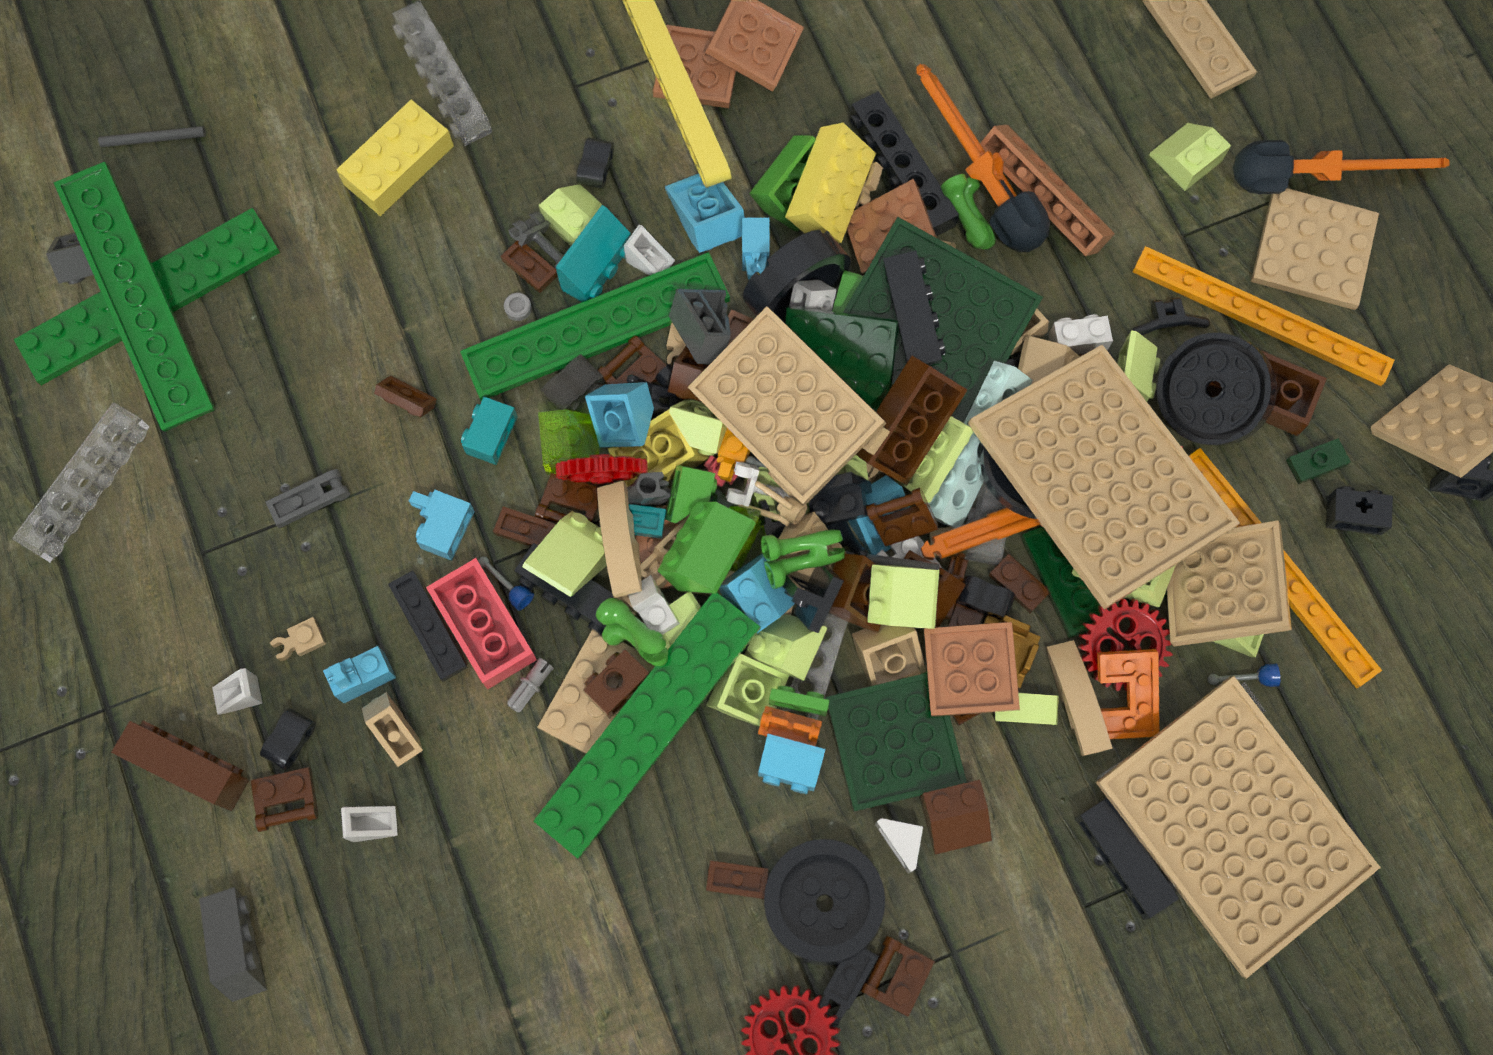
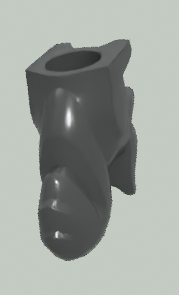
M663 472L640 474L635 482L627 488L629 504H653L654 506H660L667 502L671 496V489L667 487L669 482L662 480L664 478Z

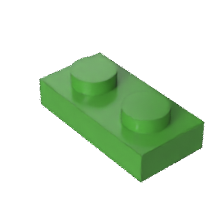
M778 686V689L771 688L769 705L826 716L829 700L824 699V695L820 693L807 692L806 695L795 693L794 688Z

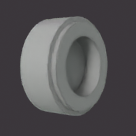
M513 293L504 302L506 315L511 320L522 321L531 314V302L525 294Z

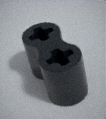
M589 137L586 139L583 156L577 170V184L604 189L614 155L613 142Z
M965 576L963 582L965 587L958 596L956 603L981 612L986 617L990 615L1001 620L1004 615L1009 616L1016 597L1014 592L992 585L974 576Z
M292 708L287 709L280 717L272 734L264 742L260 756L282 769L288 770L296 761L304 744L313 734L316 722Z

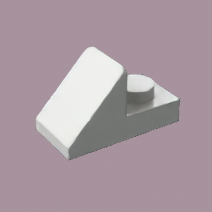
M650 575L641 581L642 591L629 594L628 596L632 608L640 614L645 625L663 635L680 623L654 578Z

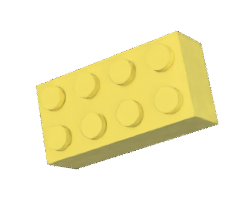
M410 100L336 170L343 185L381 216L454 145L449 130L414 101Z
M844 123L821 127L785 217L804 234L819 229L822 233L828 230L838 243H842L876 153Z

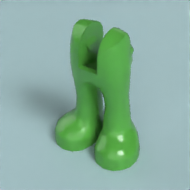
M965 174L951 177L941 185V189L959 214L958 218L966 231L967 242L976 249L986 250L992 248L996 241L995 234L978 210L973 199V194L981 186L980 181L970 177L966 178Z
M824 530L788 539H778L773 535L762 536V554L767 560L764 562V567L771 587L773 589L781 588L785 583L786 575L789 573L826 566L844 559L845 549H827V545L843 540L840 530ZM810 550L804 555L778 559L780 556L792 552Z
M609 598L601 603L597 609L596 618L602 624L607 625L602 633V639L607 644L616 646L627 640L648 663L654 666H663L667 663L668 649L665 647L666 641L660 632L648 628L632 613L629 606L618 598Z

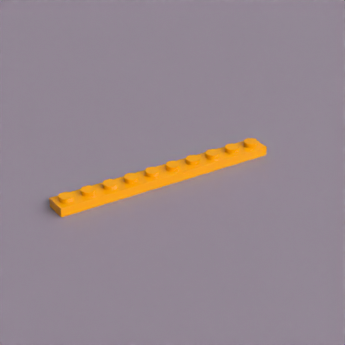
M1145 246L1133 270V273L1379 386L1385 383L1395 361L1388 356Z
M1201 448L1189 455L1193 463L1240 522L1236 527L1261 523ZM1284 551L1289 606L1355 688L1361 687L1380 673L1382 669Z

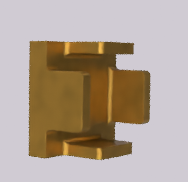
M987 615L984 624L1012 622L1019 690L1026 674L1031 668L1041 637L1029 632L1030 625L1004 615L1000 620Z

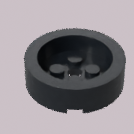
M820 229L810 231L790 241L767 259L770 265L761 274L755 272L744 289L743 301L756 317L767 306L786 324V313L790 305L794 284L798 281L820 280L835 289L841 282L844 270H849L851 259L828 230L825 233H822Z
M1206 333L1188 339L1172 355H1169L1159 374L1157 398L1163 417L1182 437L1206 445H1231L1252 436L1268 420L1276 401V376L1268 358L1252 343L1226 333ZM1213 381L1219 382L1222 388L1221 393L1216 397H1211L1207 393V387Z
M812 840L792 848L775 864L765 887V913L773 935L791 955L814 965H837L854 959L870 946L876 938L884 916L885 892L877 869L861 851L849 844L836 840ZM827 895L833 900L834 905L830 911L822 912L817 908L816 902L821 896Z

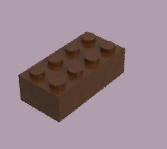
M1262 351L1273 367L1277 382L1275 405L1265 423L1298 436L1309 425L1327 378ZM1217 381L1211 382L1207 387V393L1211 397L1218 396L1222 391L1221 384Z
M912 355L876 411L887 423L884 428L890 431V433L874 455L863 448L856 455L867 464L907 485L964 397L967 389Z
M142 720L140 725L129 721L111 753L229 811L234 809L249 782V779L241 776L244 770L220 758L218 759V757Z

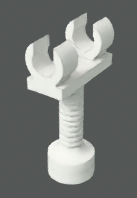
M736 462L734 468L735 475L748 478L744 492L729 488L726 498L728 502L749 507L753 493L768 495L755 486L759 474L758 467L744 462ZM768 484L765 485L781 497H789L782 488L773 487Z

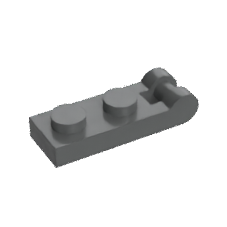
M338 469L328 471L266 501L278 528L284 527L335 501H342L348 498L350 492L347 486H343L341 482L342 476ZM331 485L333 490L325 493L323 487Z

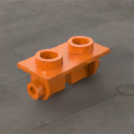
M765 706L758 734L766 737L768 734L816 746L822 721Z

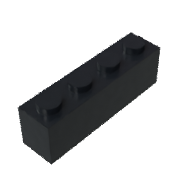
M917 250L883 258L896 320H899L898 328L906 362L913 355L929 366L941 363V356L946 355L943 339H937L935 328H939L936 311L931 312L929 301L933 300L930 284L925 285L922 274L927 273L924 258H918Z
M533 543L514 570L519 578L517 582L530 591L533 588L537 589L542 593L541 598L553 606L556 603L566 608L564 612L576 621L579 618L589 623L587 627L601 636L607 625L597 620L596 612L601 603L614 597L613 593L590 580L570 597L522 567L527 558L538 547V545Z
M1108 798L1075 818L1143 920L1152 918L1179 899L1175 893L1177 890L1167 877H1164L1157 863L1146 851Z

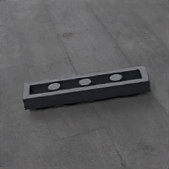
M412 570L389 583L388 585L440 680L444 682L467 669V665L415 572Z

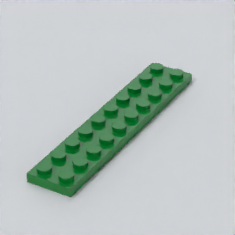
M102 162L54 182V186L161 430L164 432L216 410L109 165L106 162Z
M251 208L152 263V266L170 307L175 312L279 254L280 251L254 209ZM101 291L13 339L33 376L41 386L122 341Z
M710 253L697 256L461 350L460 353L480 401H482L483 397L491 398L628 343V340L634 336L640 338L670 326L672 321L669 318L676 289L726 290L725 303L730 302V295Z
M718 592L716 594L712 593L668 649L667 663L663 666H655L533 822L577 859L581 858L757 634L761 626Z

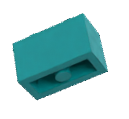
M483 397L481 404H477L473 410V422L470 428H466L462 434L461 443L465 453L497 465L518 418L515 408Z

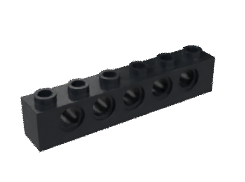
M877 91L853 103L849 116L850 124L854 130L860 132L862 141L876 153L875 162L883 167L882 171H885L892 190L914 179L919 187L925 206L933 208V210H927L936 237L956 227L959 217L957 210L949 198L943 194L940 184L881 93ZM871 124H877L879 127H873ZM885 144H889V145H892L893 147L888 148V147H885L884 145H885ZM896 165H904L906 168H899Z

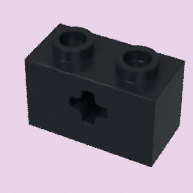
M1349 486L1338 487L1327 496L1326 528L1383 535L1392 528L1393 496L1384 495L1379 490L1361 492L1355 491L1353 487Z

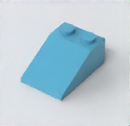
M696 174L665 186V190L689 239L699 253L742 237V218H745L743 208L723 182L706 188L700 175Z
M760 554L727 577L719 588L720 593L725 599L761 626L757 633L780 618L795 604L791 601L792 597L784 593L785 589L783 587L777 589L771 587L764 567V562L767 560L763 554Z

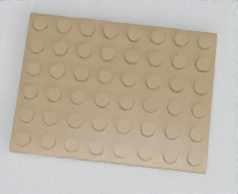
M1103 345L974 416L968 422L973 432L1104 610L1240 524Z
M1235 676L1227 678L1096 782L1243 978H1248L1381 868Z

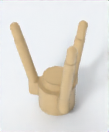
M770 471L768 472L770 477L789 497H781L759 481L755 482V486L779 502L777 511L780 512V515L751 505L749 507L738 505L741 509L780 521L786 526L790 522L794 525L798 524L807 510V505H803Z

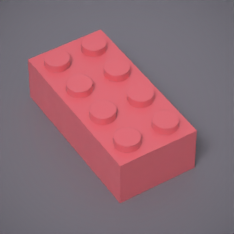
M476 558L426 587L487 690L537 660Z

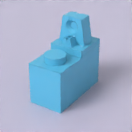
M742 218V271H746L747 278L750 279L755 272L761 274L769 265L767 261L770 254L769 218Z
M438 490L430 492L428 496L413 491L409 503L411 506L420 509V515L426 518L425 524L421 523L416 532V542L421 549L452 561L475 512L471 503Z
M378 646L352 659L348 658L323 670L334 696L343 703L396 678L386 654Z

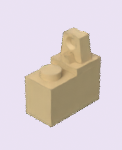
M387 692L378 698L376 697L375 700L373 699L372 702L362 708L366 725L397 767L423 751L419 737Z

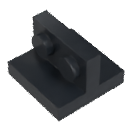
M1491 454L1461 478L1443 470L1430 480L1429 491L1486 501L1493 496V471L1487 470L1491 464Z
M852 472L835 475L809 501L810 513L815 512L825 526L868 517L865 494L872 493L871 482Z
M826 565L815 567L808 582L788 574L782 587L785 589L784 593L792 597L791 601L797 604L794 614L808 630L819 634L842 586L843 580Z

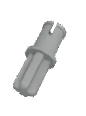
M539 658L527 676L520 679L521 684L508 699L507 705L514 711L521 712L534 693H539L540 685L554 668L550 664L547 665L545 660Z

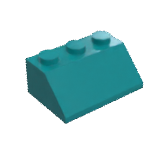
M601 205L556 266L561 290L580 302L599 296L603 290V284L607 279L614 277L622 258L626 259L624 245L630 238L631 233L607 207Z

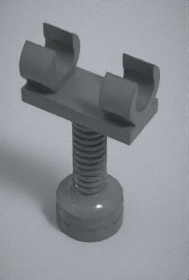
M537 211L529 214L531 218L525 222L518 220L512 223L514 227L509 229L510 236L514 240H518V244L521 247L534 240L556 262L554 268L556 269L557 264L564 255L544 236L551 223L548 220L545 221L544 216Z

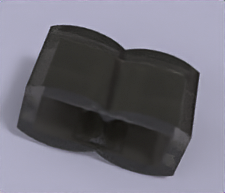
M579 355L560 373L550 379L543 386L541 392L543 397L564 418H567L570 415H577L584 406L585 396L602 387L605 381L603 376L582 355Z

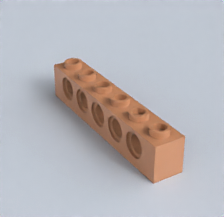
M1008 125L994 126L980 144L985 152L990 151L992 155L995 152L1000 154L1004 161L1003 172L1022 192L1030 191L1036 194L1046 209L1049 219L1085 256L1098 253L1114 236L1115 233Z

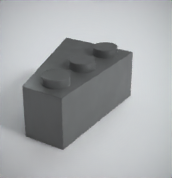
M676 289L669 318L697 364H711L728 346L731 333L729 317L726 315L728 308L727 303H725L726 290Z
M233 887L200 898L210 983L232 1002L266 991L267 987L255 942V934L249 917L251 907L247 896H242Z

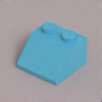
M647 382L605 384L585 396L599 447H636L645 444L654 410Z
M887 475L871 484L872 493L865 494L867 505L872 503L878 505L905 496L903 488ZM910 506L884 514L882 516L910 508ZM869 516L848 521L869 554L876 555L881 550L886 552L891 549L890 546L885 547Z
M768 734L758 776L763 777L762 782L779 786L781 782L791 785V790L808 794V790H815L825 749Z

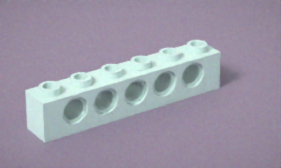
M994 361L964 424L968 425V422L974 416L1032 384L1033 380L1014 366ZM974 432L968 444L963 448L955 461L953 468L941 484L938 493L929 503L936 520L952 528L963 525L984 482L980 462L983 444Z

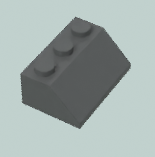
M71 233L55 237L46 255L58 283L68 282V284H76L83 281L84 277L92 276V270L76 234Z

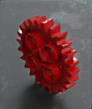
M609 454L590 455V458H573L556 463V478L570 480L571 482L613 484L614 481L632 480L642 473H648L646 459L632 456L613 457Z
M1122 598L1119 601V606L1114 603L1108 610H1104L1099 605L1100 615L1090 613L1089 616L1093 620L1092 624L1083 623L1088 632L1079 634V637L1085 639L1086 643L1079 645L1078 648L1086 651V654L1081 656L1082 661L1090 662L1086 666V671L1092 672L1096 670L1093 675L1094 680L1098 681L1097 652H1101L1100 644L1104 639H1109L1111 642V648L1108 652L1127 651L1123 649L1124 645L1107 632L1108 627L1119 638L1127 640L1128 646L1133 650H1142L1140 647L1141 640L1148 636L1151 640L1149 649H1156L1158 651V666H1169L1163 659L1164 656L1169 657L1173 655L1171 652L1166 651V646L1172 645L1170 640L1165 639V636L1170 634V629H1162L1166 619H1156L1159 613L1158 610L1153 609L1148 612L1149 604L1143 603L1139 607L1138 600L1132 599L1128 606L1127 600ZM1127 617L1130 621V627L1127 631L1121 632L1119 622ZM1127 682L1113 683V689L1119 691L1123 684L1125 691H1127ZM1102 683V685L1108 688L1111 683Z
M787 985L781 987V995H779L775 988L769 990L770 999L764 994L759 997L762 1006L755 1003L750 1006L755 1015L747 1014L744 1017L751 1024L741 1029L743 1033L749 1035V1038L741 1042L742 1045L750 1046L751 1048L745 1055H776L777 1050L780 1049L785 1050L789 1055H797L796 1049L799 1055H838L831 1050L832 1047H838L841 1044L840 1041L833 1039V1035L841 1031L840 1028L831 1026V1023L837 1019V1016H827L826 1012L830 1009L831 1005L828 1004L821 1007L819 1005L822 998L821 995L812 1000L810 998L811 989H807L801 995L799 985L794 986L792 993H789ZM794 1008L804 1011L806 1015L805 1023L799 1024L793 1020L792 1011ZM780 1010H782L785 1014V1021L787 1026L785 1025V1022L782 1019V1017H780L779 1015ZM766 1020H772L777 1024V1035L773 1036L766 1032L764 1027ZM788 1031L796 1033L797 1038L794 1040V1043L792 1040L787 1041L785 1039ZM805 1038H812L817 1042L818 1050L816 1053L806 1051L804 1048Z

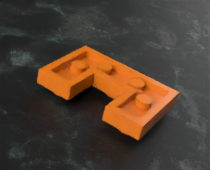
M1156 649L1097 652L1098 681L1100 683L1127 682V707L1100 709L1109 738L1154 737L1159 733L1158 651Z

